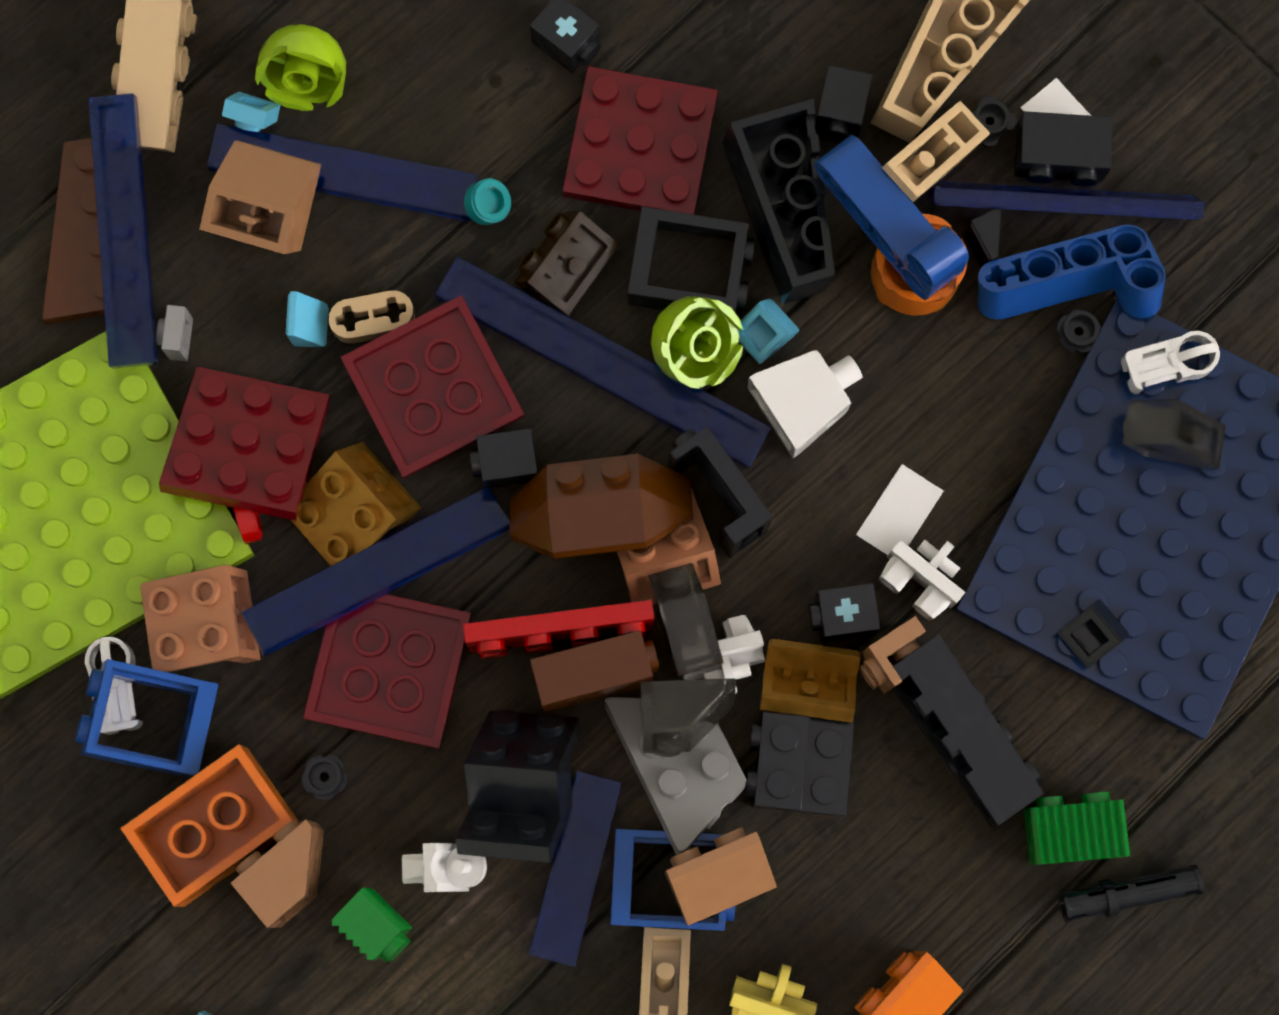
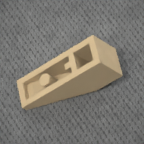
M959 101L887 162L882 169L914 202L958 165L990 132Z
M644 927L639 1015H687L691 930Z

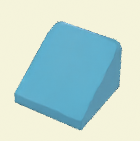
M290 291L287 303L286 335L294 347L326 346L329 312L326 303L300 292Z
M770 298L760 301L741 320L742 330L738 329L739 342L759 364L765 362L799 332L798 327Z

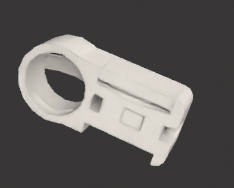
M1190 331L1180 337L1128 351L1121 359V366L1123 372H1129L1130 379L1127 381L1129 390L1133 394H1139L1143 390L1142 386L1148 387L1176 379V382L1179 383L1206 376L1218 364L1220 350L1216 340L1208 333ZM1187 341H1196L1202 344L1179 353L1180 346ZM1209 353V364L1203 370L1190 369L1183 364L1185 360Z
M103 637L95 640L85 654V666L89 677L92 669H96L95 657L99 650L103 663L106 659L111 660L110 644H118L125 652L126 663L135 665L133 650L127 643L115 637ZM113 678L101 727V733L107 735L118 733L120 730L131 731L142 727L143 721L135 719L137 715L132 683Z

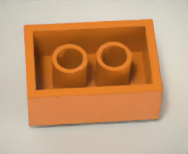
M238 744L120 829L174 907H185L233 873L237 866L256 851L261 853L275 843L274 835L294 819L298 823L299 821L250 750Z

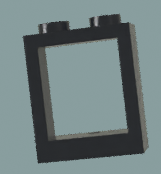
M642 207L628 288V305L664 310L676 300L686 296H697L719 300L731 307L734 312L736 308L745 309L749 282L740 281L742 265H752L756 240L747 238L749 223ZM658 229L735 241L726 297L649 285Z

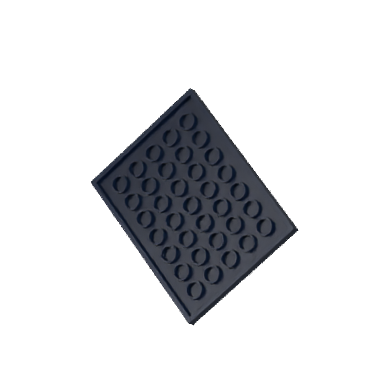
M1116 298L1101 326L1098 337L1079 368L955 612L1202 741L1206 739L1279 590V377L1219 347L1220 357L1218 364L1206 376L1179 383L1176 382V379L1148 387L1142 386L1143 390L1139 394H1133L1127 384V381L1130 379L1129 372H1123L1121 366V359L1130 350L1180 337L1190 331L1157 314L1148 318L1133 317L1125 312L1118 298ZM1187 341L1180 346L1179 353L1202 344L1196 341ZM1209 353L1185 360L1183 364L1190 369L1203 370L1209 364ZM1100 599L1125 627L1129 635L1087 669L1058 632L1095 601Z

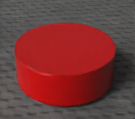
M234 508L236 521L244 543L249 544L262 540L264 535L259 513Z

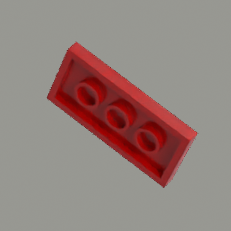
M652 600L466 623L463 624L465 643L471 653L480 654V659H494L507 656V649L524 647L526 653H541L554 650L553 643L571 641L572 647L576 648L598 642L599 637L621 636L640 630L644 639L645 632L653 630L654 613Z

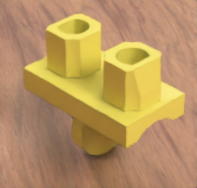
M785 964L781 965L777 976L760 971L756 982L737 976L730 1000V1006L733 1007L732 1015H815L817 1003L802 998L805 986L789 981L791 966Z

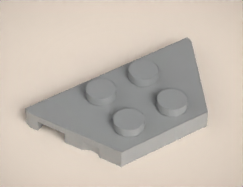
M624 697L605 699V709L675 854L678 855L690 850L691 845L706 828L709 830L720 817L723 808L727 804L732 803L744 790L747 780L708 703L705 701Z

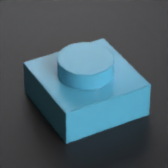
M237 92L225 99L222 116L235 120V126L238 128L259 132L261 129H265L277 122L281 104Z

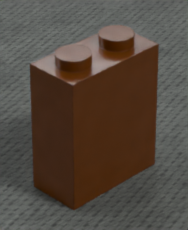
M641 630L530 659L545 714L652 686L653 673L659 672V662L653 640L644 642Z

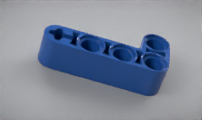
M850 135L814 163L816 172L826 187L908 286L921 299H928L963 272L969 260V254L961 239L947 226H943L936 231L856 136Z
M1120 225L984 264L978 274L977 305L979 311L984 316L998 320L1113 289L1126 313L1137 318H1148L1155 315L1161 308L1166 273L1145 231L1134 225Z

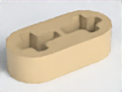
M385 291L344 299L337 302L329 313V325L333 334L345 343L374 340L415 319V311L410 298L400 291ZM391 303H397L399 309H406V312H402L399 315L400 321L396 323H391L389 316L375 318V315L387 313ZM349 311L353 312L355 318L369 316L367 320L356 322L355 330L347 331L344 325H338V322L345 320V313Z

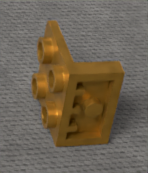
M360 442L335 451L306 484L296 521H291L337 574L342 577L352 571L389 529L412 520L422 507L364 442Z

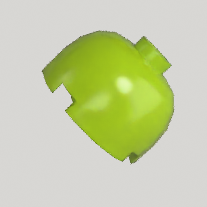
M305 24L287 25L276 30L262 45L258 56L255 80L257 85L261 82L266 87L265 95L271 101L281 104L286 108L313 111L314 106L312 103H323L326 101L327 108L334 105L342 97L346 76V60L338 42L329 33Z
M686 296L676 300L658 315L652 327L651 347L654 360L665 375L684 386L700 389L699 387L706 385L715 386L720 384L734 371L742 356L743 345L738 344V329L742 330L741 321L731 307L710 297Z

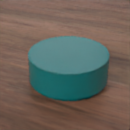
M487 178L473 183L467 189L464 205L467 214L473 221L481 225H491L506 218L511 208V197L504 184L496 179Z

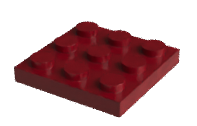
M588 66L562 191L563 197L641 211L642 207L695 215L718 90Z
M462 295L341 356L353 383L404 479L477 442L476 436L493 434L525 417Z
M197 366L160 477V492L296 521L329 409L330 395Z
M336 583L303 719L441 750L466 644L463 624L471 623L472 614L470 612Z

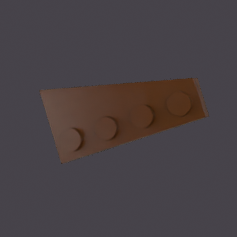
M108 135L68 141L63 144L42 320L46 324L135 310L113 146Z

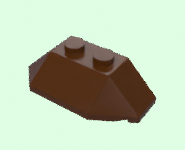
M640 454L547 464L510 499L511 541L518 544L523 543L532 550L554 559L647 548L670 534L681 523L686 524L693 519L690 478Z

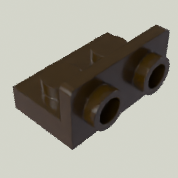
M581 211L559 213L548 223L544 230V234L547 237L538 249L533 248L523 257L518 265V269L521 272L514 281L521 288L531 289L563 316H568L620 245Z

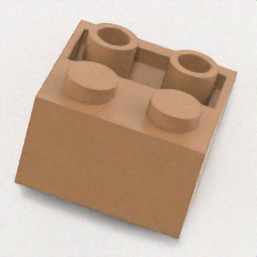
M235 140L209 185L199 230L281 254L301 251L321 164Z
M296 819L292 820L274 835L273 839L277 842L275 846L262 854L259 851L254 852L235 869L240 875L231 882V885L267 928H281L318 895L324 830L316 822L305 819L303 822L298 823Z
M743 827L716 838L714 843L717 849L701 855L697 846L670 859L673 868L666 870L664 874L686 926L777 888L757 831L746 836Z

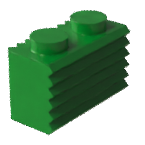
M1109 792L1081 794L1082 803L1064 805L1063 796L1035 799L1036 807L1023 810L1030 866L1129 857L1130 850L1123 799L1110 800Z
M363 887L332 919V926H339V933H346V940H353V947H360V954L367 953V960L383 959L386 963L388 961L392 962L411 942L405 935L412 929V926L373 888Z

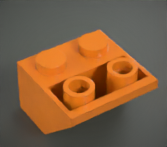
M915 950L913 953L909 952L907 954L903 951L886 970V973L891 978L881 989L871 987L859 999L854 1008L859 1012L858 1015H942L963 990L928 952Z

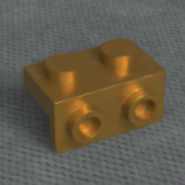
M770 639L763 670L760 710L853 723L856 705V682L861 653L857 650Z

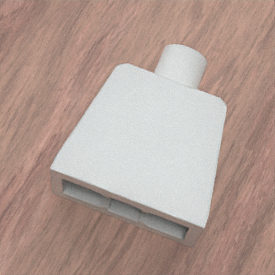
M814 350L753 374L749 377L747 388L791 457L794 458L848 411L851 402L844 389L863 377L858 365L851 356L848 355L828 367L821 354Z

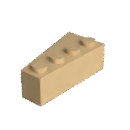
M126 0L124 18L118 20L116 28V41L118 45H121L120 63L114 64L111 76L112 88L117 90L115 108H110L107 116V132L109 135H112L111 143L123 147L175 153L184 99L182 91L176 90L177 82H184L186 75H188L190 58L188 56V49L184 46L185 37L188 38L190 36V33H195L197 21L196 14H193L191 0Z
M929 0L871 120V124L910 143L1030 0Z

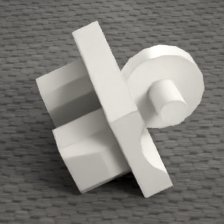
M900 540L888 554L887 558L889 561L878 579L896 594L902 590L910 578H913L925 588L924 592L912 607L928 621H932L947 607L951 609L966 593L937 570V568H940L949 577L953 578L960 569L959 566L947 558V555L955 547L948 541L938 550L928 541L924 540L917 548V551L930 560V562H927Z
M746 615L728 618L724 621L723 630L726 639L710 643L705 627L696 626L684 629L681 632L682 650H679V656L685 682L704 678L707 687L724 683L727 695L737 693L735 680L751 676L750 666L765 662L763 653L764 642L760 630H753Z
M423 843V854L402 855L403 884L422 883L424 884V892L469 891L470 887L478 885L485 877L487 871L485 857L457 854L456 844Z

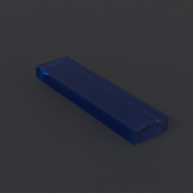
M577 771L572 788L573 807L558 842L529 955L575 967L622 786L621 782Z

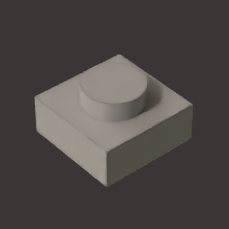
M167 305L165 319L160 318L158 321L156 332L157 345L162 346V351L170 360L188 361L193 317L184 306Z

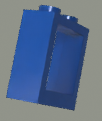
M106 659L101 664L100 670L92 669L89 677L86 696L93 697L89 716L81 715L75 736V742L82 744L80 755L192 778L199 773L219 684ZM113 678L191 695L176 761L98 744Z
M616 829L611 925L725 931V921L734 922L735 906L712 915V918H705L689 926H686L682 916L630 914L634 843L671 845L665 831ZM702 833L691 846L715 847L717 849L714 840L724 834Z

